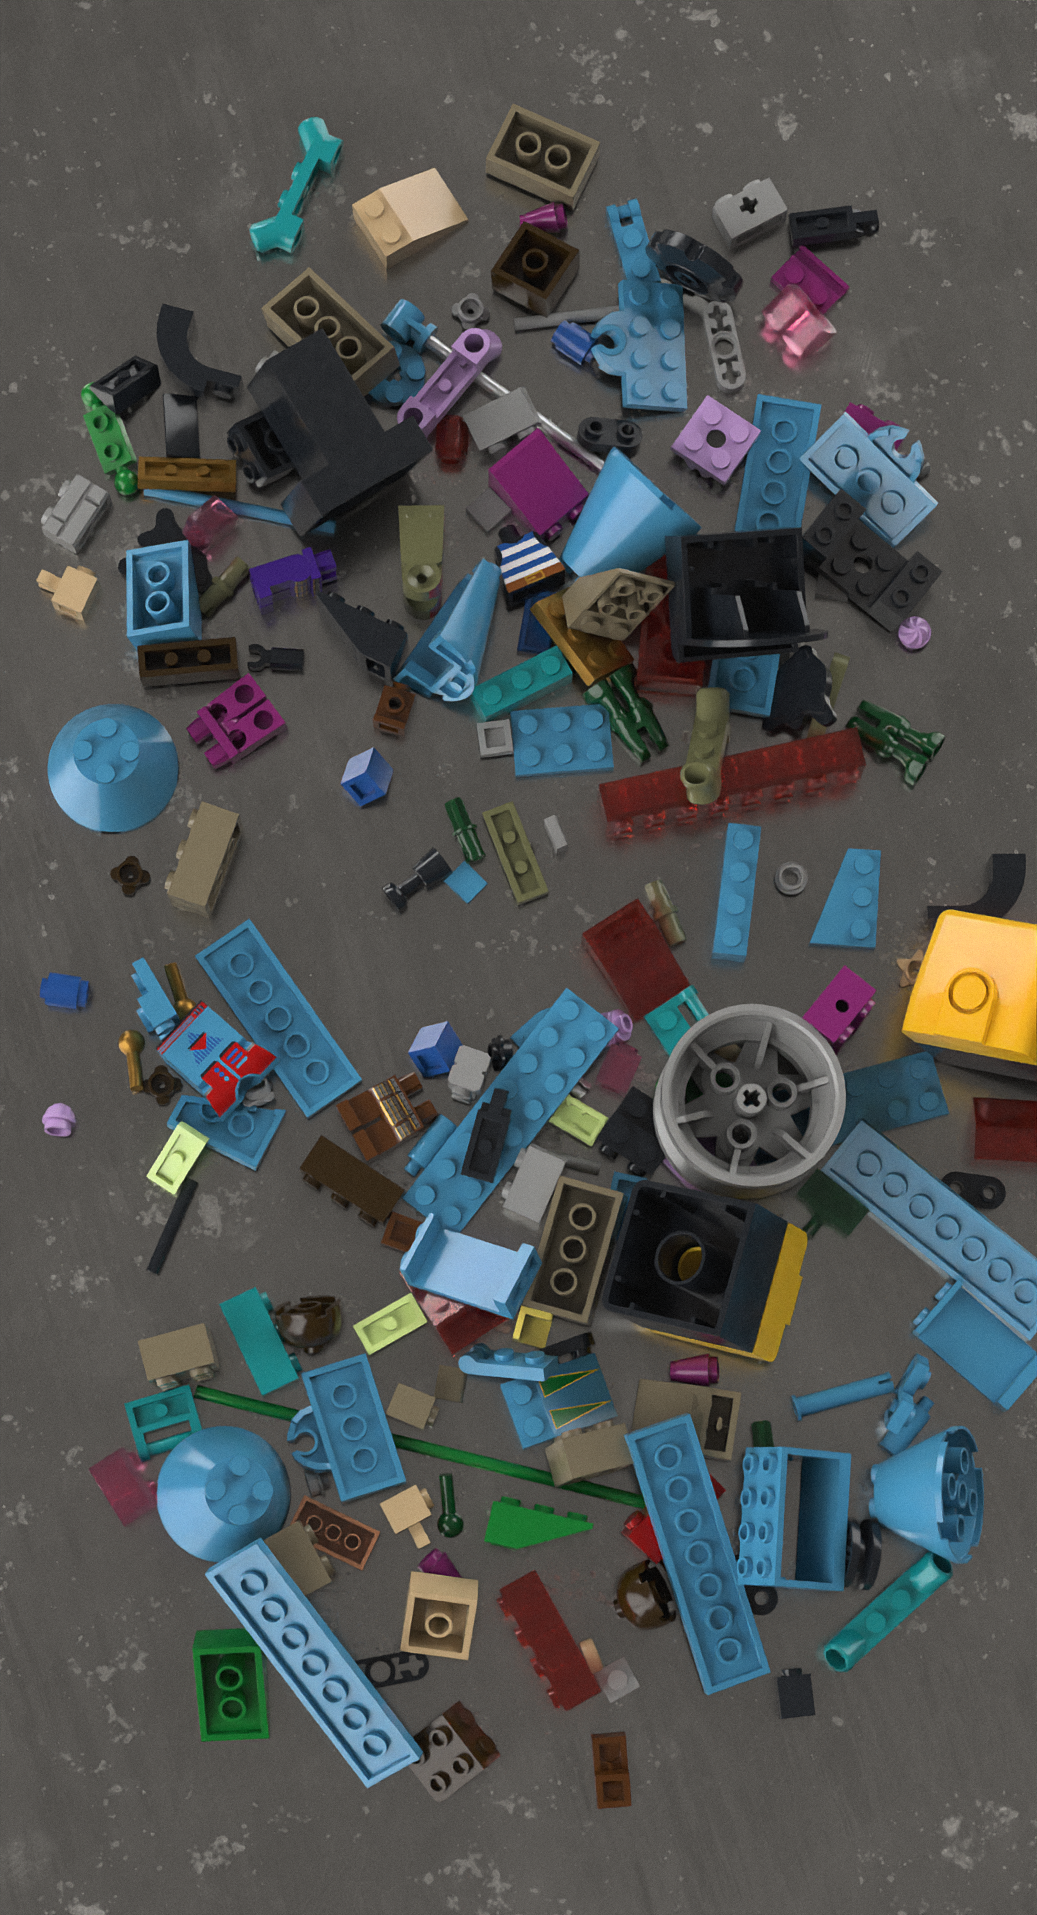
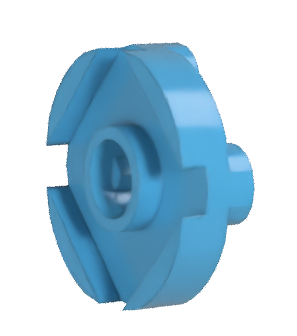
M389 341L395 348L400 364L397 369L400 370L399 376L402 379L400 381L393 379L389 382L386 380V377L368 394L373 396V402L382 407L390 408V406L399 405L401 407L410 396L414 398L425 385L426 369L422 358L415 350L397 341Z

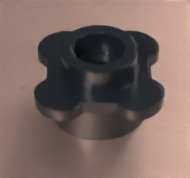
M502 1035L492 1038L491 1043L488 1044L487 1053L491 1057L494 1070H499V1067L504 1068L513 1057L512 1042L510 1039H503Z

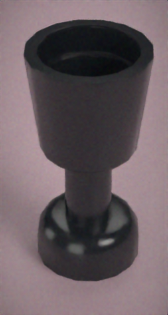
M434 847L412 867L414 874L399 886L391 882L382 887L385 895L399 912L408 904L406 896L420 885L424 884L425 887L429 888L453 873L447 862Z

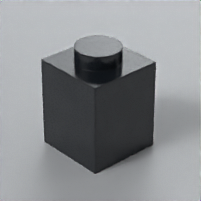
M802 1668L781 1670L782 1677H774L779 1719L815 1715L811 1674H802Z

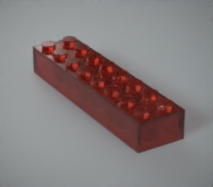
M855 727L724 756L720 772L722 782L720 795L714 802L709 804H694L687 799L686 786L683 785L680 779L682 766L598 784L597 801L605 835L613 834L614 838H622L632 835L633 830L645 827L646 831H653L665 827V822L677 820L678 824L689 823L697 820V815L709 813L710 817L721 816L729 813V808L741 806L743 810L752 809L760 806L761 801L773 799L775 803L784 802L792 799L793 794L805 792L806 795H815L824 792L825 787L836 784L838 788L850 787L857 784L856 780L861 779L866 767V761L858 729Z

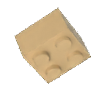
M411 1571L400 1651L468 1660L478 1600V1580Z

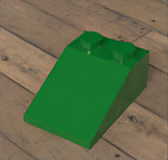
M245 1628L196 1630L192 1652L201 1742L268 1739L270 1731L267 1656Z

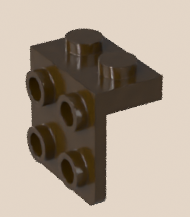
M459 1700L413 1737L422 1749L423 1754L419 1760L408 1766L433 1799L440 1803L487 1768L501 1754L496 1749L493 1740L476 1723L473 1714Z

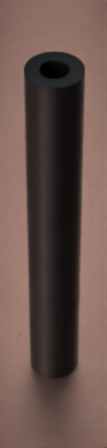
M189 1178L185 1179L147 1266V1271L159 1275L198 1182Z

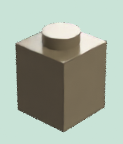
M398 1383L386 1416L424 1431L426 1424L433 1426L440 1408L434 1406L436 1403L435 1397Z

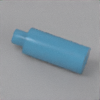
M439 1114L407 1155L411 1160L404 1167V1170L414 1177L421 1168L425 1169L456 1130L457 1126L447 1117Z
M923 1396L918 1404L914 1403L913 1409L916 1410V1414L907 1428L902 1426L898 1435L889 1430L879 1445L891 1456L906 1450L931 1418L928 1412L935 1403L928 1397Z

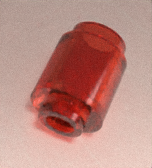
M446 415L437 424L435 454L438 455V462L446 465H460L463 463L464 457L467 456L469 428L466 422L463 421V417Z

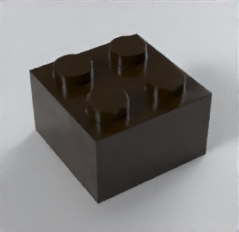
M523 221L491 270L492 289L547 318L580 269L579 249Z

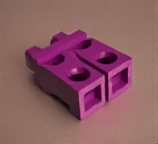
M247 673L210 703L197 711L199 717L186 728L197 745L210 735L217 741V744L204 752V755L214 769L225 765L229 761L233 765L236 764L241 758L253 752L264 742L288 730L286 722L270 700L267 699L250 673Z

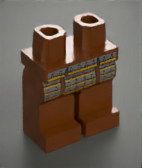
M415 1072L403 1075L398 1079L396 1075H393L386 1079V1081L336 1105L368 1164L394 1150L414 1136L426 1131L424 1126L438 1116L430 1099L416 1107H413L408 1099L409 1096L424 1089Z

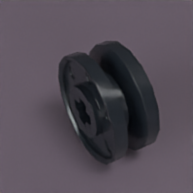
M848 1517L844 1588H848L853 1582L857 1590L869 1591L875 1583L882 1553V1535L880 1525L876 1520L864 1519L859 1524L855 1517Z

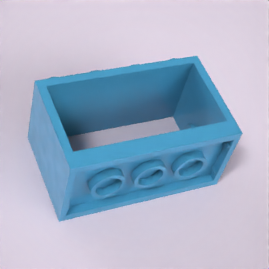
M746 1447L742 1464L744 1483L740 1498L742 1517L738 1532L740 1551L736 1565L738 1585L799 1590L844 1591L851 1454L792 1447ZM798 1459L802 1460L796 1578L795 1580H786V1577H781L787 1461Z

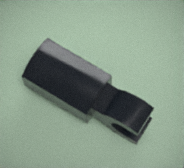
M259 644L249 645V652L261 655L259 661L247 663L248 669L252 671L262 670L265 666H270L272 670L304 671L305 649L272 647L271 650H266Z

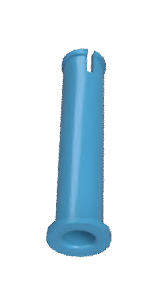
M888 1371L884 1374L797 1398L795 1395H791L796 1419L801 1421L803 1416L883 1394L894 1393L893 1381H890L892 1377Z

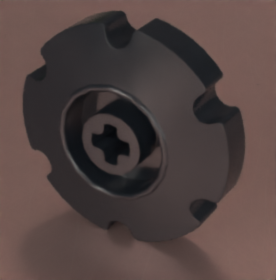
M664 229L663 232L655 231L645 248L647 256L664 275L683 288L705 299L725 303L726 301L733 302L744 285L741 275L733 269L734 266L727 259L709 246L683 233Z

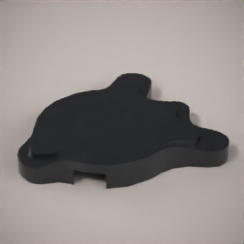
M162 508L156 514L155 528L141 533L137 538V542L143 548L189 540L197 589L199 593H204L213 583L211 581L213 579L212 575L208 571L207 555L204 546L194 535L178 526L171 509ZM126 558L121 559L118 564V570L124 577H126Z
M803 645L799 647V652H795L777 671L770 716L765 717L762 722V728L770 734L777 733L785 726H790L796 731H802L806 728L810 717H813L824 727H830L837 721V715L830 704L832 690L831 671L818 658L816 650L811 646Z

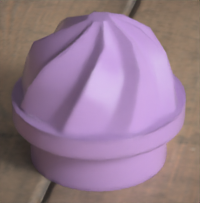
M913 616L901 623L898 636L906 647L919 649L928 643L931 637V628L926 620Z
M57 1103L48 1107L45 1115L42 1117V1123L45 1125L44 1131L53 1136H69L71 1128L75 1127L76 1124L73 1111L63 1103Z

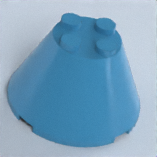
M124 704L99 705L73 717L56 736L48 758L49 784L61 809L78 824L98 832H128L151 822L170 802L178 782V754L168 731L149 713Z
M215 1426L189 1435L169 1453L158 1476L157 1509L165 1530L183 1550L206 1561L220 1562L261 1537L262 1540H265L282 1529L289 1512L291 1490L288 1473L283 1461L268 1442L253 1432L242 1428Z
M952 1426L882 1461L880 1464H873L871 1468L874 1498H871L869 1501L870 1517L877 1518L883 1529L956 1564L968 1563L973 1558L968 1553L971 1547H978L983 1525L982 1468H975L972 1452H978V1448L971 1432L964 1426Z

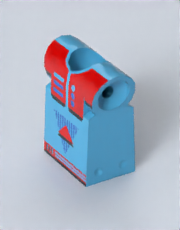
M202 1000L191 1009L155 1048L169 1067L209 1101L222 1122L242 1103L247 1091L260 1083L280 1062L276 1056L266 1049L248 1042Z

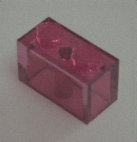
M121 1447L90 1467L89 1471L123 1526L127 1528L157 1508L158 1487L152 1478L148 1481H145L139 1470L144 1465L135 1451L132 1450L128 1453L124 1447Z

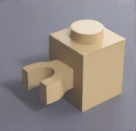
M67 566L62 578L42 569L36 580L40 588L54 592L51 601L55 609L85 621L100 589L98 578L95 577L96 574L83 566H78L77 569Z
M414 1485L380 1503L396 1535L409 1529L418 1549L431 1543L420 1523L432 1516L429 1509L434 1507L426 1488L419 1491L417 1486Z

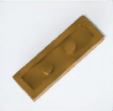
M139 456L138 489L235 492L236 460Z

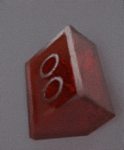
M973 1097L970 1164L1037 1168V1101Z

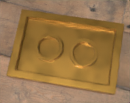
M567 587L536 602L530 608V611L589 687L609 677L617 670L632 663L635 659L620 640L585 633L567 627L562 598L564 593L570 588Z

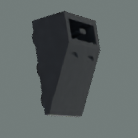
M318 590L316 596L320 614L363 670L392 683L409 649L408 634L404 631V626L391 619H387L384 622L374 617L375 613L364 606L357 605L354 608L346 604V600L337 593L328 591L325 594Z

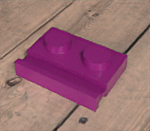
M801 246L771 277V282L817 323L850 289L849 285L805 246Z

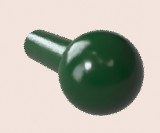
M445 1473L439 1475L443 1514L438 1518L437 1529L442 1536L455 1538L463 1531L464 1521L456 1512L453 1474Z

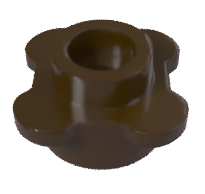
M128 856L124 862L118 867H114L110 873L111 878L119 882L122 886V892L126 895L134 894L135 888L141 884L148 883L150 880L149 872L141 868L139 860L135 856ZM131 872L133 873V877L128 878L127 874Z
M164 1065L155 1067L154 1073L151 1074L149 1079L143 1081V1091L151 1093L160 1105L168 1104L169 1097L182 1087L180 1078L173 1077ZM160 1082L165 1083L164 1088L159 1087Z

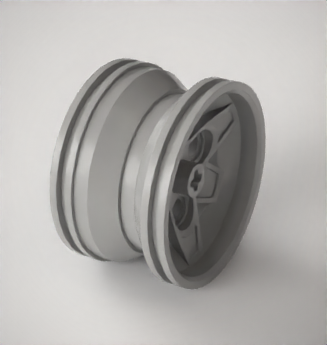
M764 1004L730 1006L715 1011L694 1024L673 1049L659 1077L654 1094L653 1121L656 1136L665 1157L672 1167L687 1182L699 1190L744 1201L768 1198L777 1193H783L798 1184L810 1173L834 1143L840 1131L845 1113V1080L838 1058L827 1040L816 1028L798 1015ZM744 1044L735 1063L714 1053V1051L726 1046ZM777 1052L789 1060L800 1075L778 1074ZM721 1072L729 1074L733 1081L732 1086L727 1088L720 1087L716 1083L715 1075ZM689 1078H691L703 1095L684 1104L686 1086ZM775 1087L786 1089L789 1094V1100L782 1103L776 1101L772 1096V1090ZM748 1100L752 1101L753 1105L751 1104L748 1107L743 1104V1102L745 1103ZM810 1107L807 1128L802 1136L791 1116ZM736 1128L744 1129L749 1135V1141L744 1144L735 1142L732 1138V1130ZM717 1136L715 1156L704 1149L696 1138ZM759 1148L777 1160L767 1165L749 1167Z

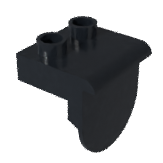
M801 527L665 536L667 580L675 582V587L668 593L671 649L676 662L799 652L798 643L828 638V630L810 629L806 612Z

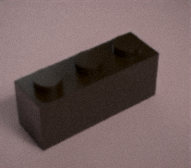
M236 637L137 646L139 675L143 687L241 678Z
M322 1135L299 1168L300 1172L304 1174L302 1180L316 1190H319L321 1186L332 1193L330 1199L345 1209L350 1204L360 1211L358 1217L372 1227L376 1223L384 1227L392 1211H395L406 1194L405 1189Z

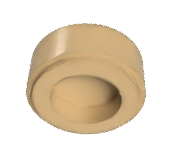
M588 1638L579 1642L591 1674L603 1670L602 1668L604 1667L593 1640Z

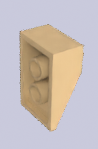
M435 168L379 188L352 204L354 220L387 270L469 222V219Z

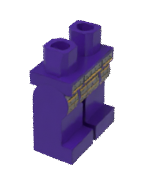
M311 547L302 549V555L294 554L250 568L251 588L261 616L274 612L273 602L290 596L296 598L304 597L310 591H312L314 596L318 590L322 592V584L336 580L337 567L331 550L313 554Z

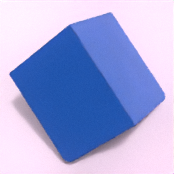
M373 747L348 760L341 785L359 806H363L386 795L393 769Z
M446 1021L422 1027L408 1054L425 1078L450 1072L452 1065H454L458 1048L463 1046L449 1022Z

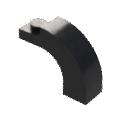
M162 303L157 322V343L163 365L170 378L184 392L191 396H196L197 399L206 401L209 390H213L215 395L222 398L230 399L232 396L240 398L244 387L241 375L207 367L197 361L190 352V340L196 323L194 311Z
M992 854L988 860L989 885L986 894L977 902L969 905L927 906L924 911V925H933L934 929L939 915L945 910H957L1004 918L1014 906L1022 891L1026 874V854Z

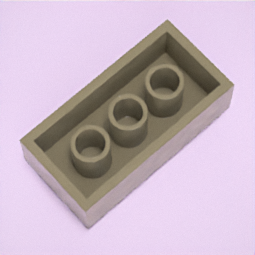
M310 267L261 308L268 328L288 347L323 328L363 396L367 395L400 366L394 346Z
M559 1175L537 1251L542 1265L523 1300V1306L551 1313L559 1318L592 1326L628 1200L624 1193Z

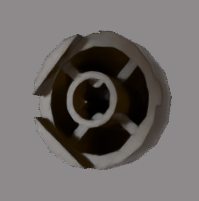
M307 1296L300 1298L301 1303L292 1307L290 1301L278 1305L274 1312L281 1336L289 1345L296 1348H304L305 1353L323 1351L324 1345L332 1342L340 1333L343 1324V1310L341 1300L338 1299L336 1301L335 1296Z
M649 1559L637 1563L623 1572L616 1586L617 1599L613 1601L618 1616L621 1619L626 1617L630 1624L641 1630L657 1629L676 1620V1610L669 1612L667 1604L673 1601L671 1592L659 1569L656 1566L653 1568L648 1567L651 1562Z

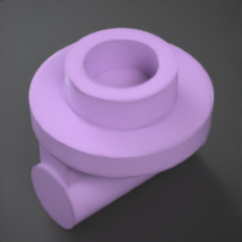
M620 1009L601 1013V1015L620 1029L606 1047H612L630 1039L633 1024L627 1014Z

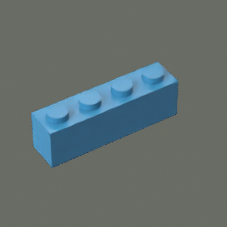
M728 823L711 959L742 963L745 961L761 826Z

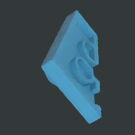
M848 848L809 945L870 950L876 948L880 850Z
M182 1095L167 1121V1127L175 1130L177 1125L183 1121L209 1138L206 1147L256 1171L286 1115V1110H269L256 1108L254 1105L251 1107L239 1105L222 1122L206 1098Z

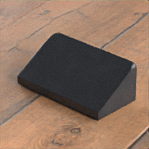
M135 355L90 385V389L113 413L119 414L161 385L158 365Z
M172 393L163 394L166 456L169 458L200 459L196 396Z

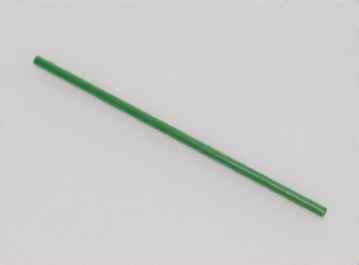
M200 1385L196 1386L194 1394L196 1399L289 1422L300 1411ZM391 1433L395 1447L398 1449L555 1487L552 1474L548 1471ZM580 1481L557 1487L641 1509L646 1506L641 1494L588 1481Z

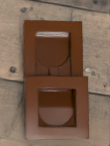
M625 1732L591 1734L597 1809L632 1806Z

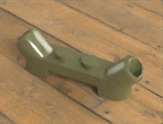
M701 688L696 693V716L687 760L680 771V779L683 785L686 786L687 799L694 804H709L714 802L720 795L722 785L720 772L726 743H730L731 738L729 719L730 693L725 688Z

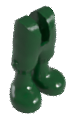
M630 663L609 676L612 684L620 691L628 703V712L621 706L606 679L595 684L581 696L587 704L599 703L611 715L609 718L611 730L618 733L626 746L643 763L652 756L646 743L640 737L642 734L647 733L649 740L659 752L670 745L653 712V704L645 697H640L635 688L634 678L637 676V669L633 663Z
M862 700L857 708V712L875 724L876 727L858 717L851 716L845 728L874 749L877 755L885 758L893 756L899 760L905 767L904 779L906 783L914 787L923 776L929 759L933 760L940 751L946 736L940 732L924 733L911 728L910 721L904 715H897L872 702ZM897 738L904 739L913 744L922 754L901 745Z

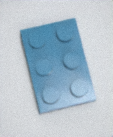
M593 704L510 711L516 778L614 769L609 712L602 705Z

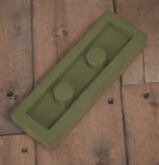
M513 801L482 812L483 819L517 904L521 905L549 894Z

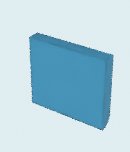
M465 861L444 880L467 904L488 884Z

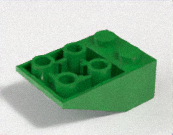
M501 1496L500 1502L493 1501L484 1543L518 1551L591 1531L593 1523L587 1522V1515L568 1511L566 1517L554 1515L555 1508L535 1504L533 1510L520 1507L521 1500Z

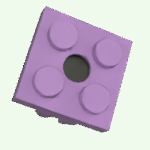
M707 395L671 446V451L683 458L690 469L694 470L696 468L699 470L702 477H712L725 486L760 436L761 430Z

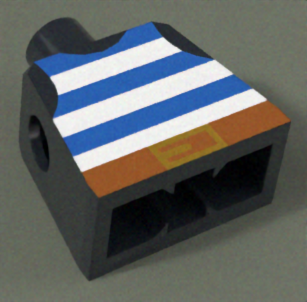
M513 524L499 530L498 536L502 544L494 548V562L502 571L499 578L508 607L565 584L564 566L537 532L532 531L520 536L516 526Z

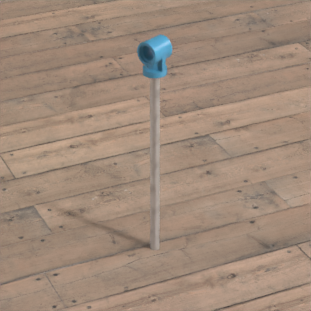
M400 299L380 324L382 330L391 339L400 344H406L411 339L415 342L413 350L419 354L428 348L446 360L453 350L434 337L438 327L432 323L424 326L422 324L425 320L423 313L409 301ZM482 371L474 380L475 383L496 398L510 392ZM537 412L542 421L541 424L536 426L595 470L601 471L605 463L604 459L593 451L583 448L575 438Z

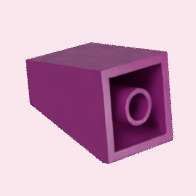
M539 428L535 429L488 469V488L490 487L512 510L514 517L528 532H537L543 540H553L564 529L562 525L570 518L573 520L578 519L589 496V493Z

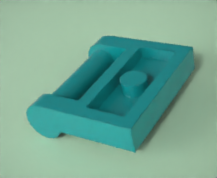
M694 985L687 987L678 995L643 1017L669 1057L678 1041L691 1028L678 1007L686 1003L697 1021L709 1015L697 997L698 991Z
M189 1384L124 1403L141 1463L151 1460V1456L173 1450L183 1439L197 1431L203 1430ZM186 1421L190 1423V1431L150 1443L146 1442L144 1435L146 1433Z

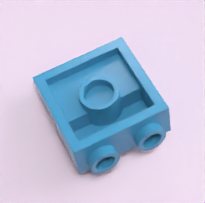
M143 957L132 963L136 973L132 974L131 977L142 995L137 999L141 1008L136 1010L148 1033L155 1030L162 1041L180 1022V1019Z

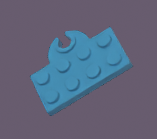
M622 280L618 283L619 311L611 312L596 323L591 333L592 338L597 339L601 335H607L614 342V349L606 348L602 344L595 345L591 349L594 358L600 365L598 368L607 374L621 376L623 408L684 412L687 409L683 287L678 284Z
M845 411L799 460L835 495L842 489L866 508V511L859 519L894 548L938 504L916 481L924 463L922 444L917 440L912 444L909 454L901 455L895 450L894 442L904 439L910 430L904 427L889 425L879 427L868 434Z
M366 1353L301 1373L310 1406L300 1410L291 1420L287 1433V1443H294L298 1437L308 1435L314 1439L315 1445L309 1452L296 1450L291 1453L293 1459L306 1470L316 1473L332 1472L341 1504L405 1484V1475Z

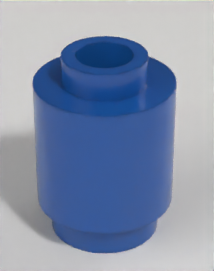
M564 320L551 338V342L556 345L555 349L581 366L585 362L591 364L595 358L591 349L598 344L599 338H592L591 333L581 326Z
M50 972L48 979L42 978L40 998H45V1005L70 1009H77L78 1006L86 1007L90 982L82 980L80 976Z

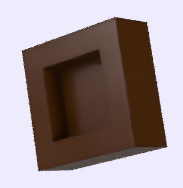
M392 1211L381 1244L404 1253L409 1251L415 1240L416 1231L423 1222Z

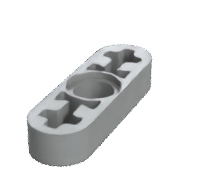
M712 301L704 309L703 325L716 384L722 392L734 394L743 388L746 372L733 313L727 303ZM713 311H719L720 315H726L722 319L723 331L718 333L716 320L710 319L713 316ZM725 339L730 341L734 348L733 351L728 355L719 354L715 349V344L719 340ZM731 362L732 374L734 376L739 375L736 378L735 384H730L728 379L723 380L727 372L726 363Z

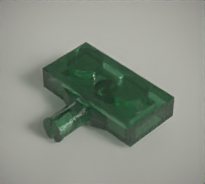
M818 1168L796 1194L797 1197L810 1206L814 1213L813 1217L802 1228L807 1233L815 1223V1227L808 1234L812 1238H814V1235L824 1223L836 1227L848 1237L869 1212L868 1208Z

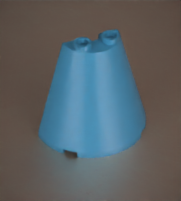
M614 446L605 460L558 560L562 563L567 573L571 574L574 571L578 575L575 581L579 577L616 568L639 573L666 554L665 536L696 534L702 527L643 474V471L623 452Z
M483 558L474 566L472 570L473 575L467 573L458 582L393 680L406 684L412 688V691L429 698L433 693L443 695L442 699L444 701H459L471 695L477 685L500 586L499 577L502 571L496 564L487 562Z

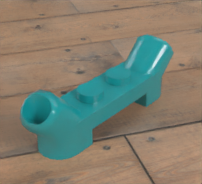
M319 117L308 118L302 121L298 127V134L304 146L306 156L303 162L298 161L293 169L291 179L294 181L289 191L285 189L280 196L278 202L280 210L278 214L252 224L249 229L255 249L260 253L277 247L291 254L295 251L305 231L304 220L297 216L319 170L332 175L340 158L344 140L329 135L324 120Z
M929 1551L918 1561L911 1564L860 1613L846 1623L824 1646L823 1655L827 1663L840 1673L851 1670L860 1659L953 1576L951 1562Z

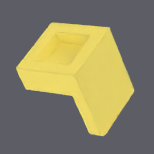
M521 1305L512 1341L539 1349L544 1348L554 1314Z

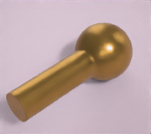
M172 962L164 965V969L175 1000L173 1008L181 1021L196 1003L187 997L177 963Z
M127 1030L119 1037L118 1045L120 1050L127 1056L130 1090L139 1091L143 1089L140 1053L144 1049L145 1039L139 1031Z

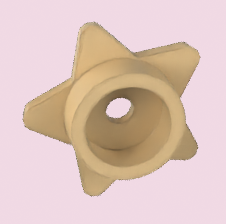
M921 949L910 959H897L896 963L903 972L899 983L901 987L915 984L918 974H914L913 970L916 968L920 970L924 958V953Z

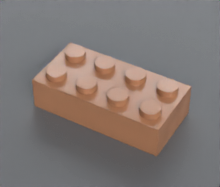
M305 1495L290 1523L292 1525L297 1521H301L303 1527L310 1524L319 1541L314 1544L316 1549L363 1571L381 1534L380 1531Z

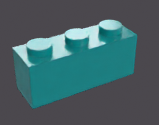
M556 645L477 685L471 693L470 699L483 722L497 721L509 715L510 711H517L572 683L573 673L561 650Z
M254 1287L219 1304L264 1398L300 1381L297 1373L303 1369L295 1352L288 1355L283 1345L285 1340L281 1336L277 1324L273 1323L268 1313L274 1310L266 1291L259 1294L257 1288Z

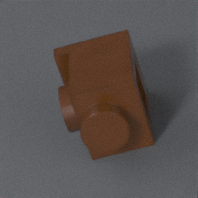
M393 682L392 687L384 685L376 713L373 717L374 728L405 737L416 703V694L411 693L412 688L399 682ZM392 700L401 702L402 705L399 709L394 710L390 708L389 704Z

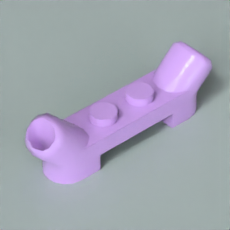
M471 328L464 331L451 346L453 350L418 394L414 398L410 396L401 406L397 413L398 424L413 416L427 438L484 367L500 356L502 343L494 332L479 328Z

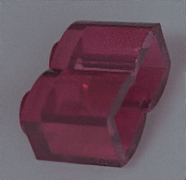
M797 284L787 285L761 311L766 318L764 320L765 325L774 334L782 335L786 342L784 345L785 349L796 359H810L837 333L829 320L816 308L809 296Z

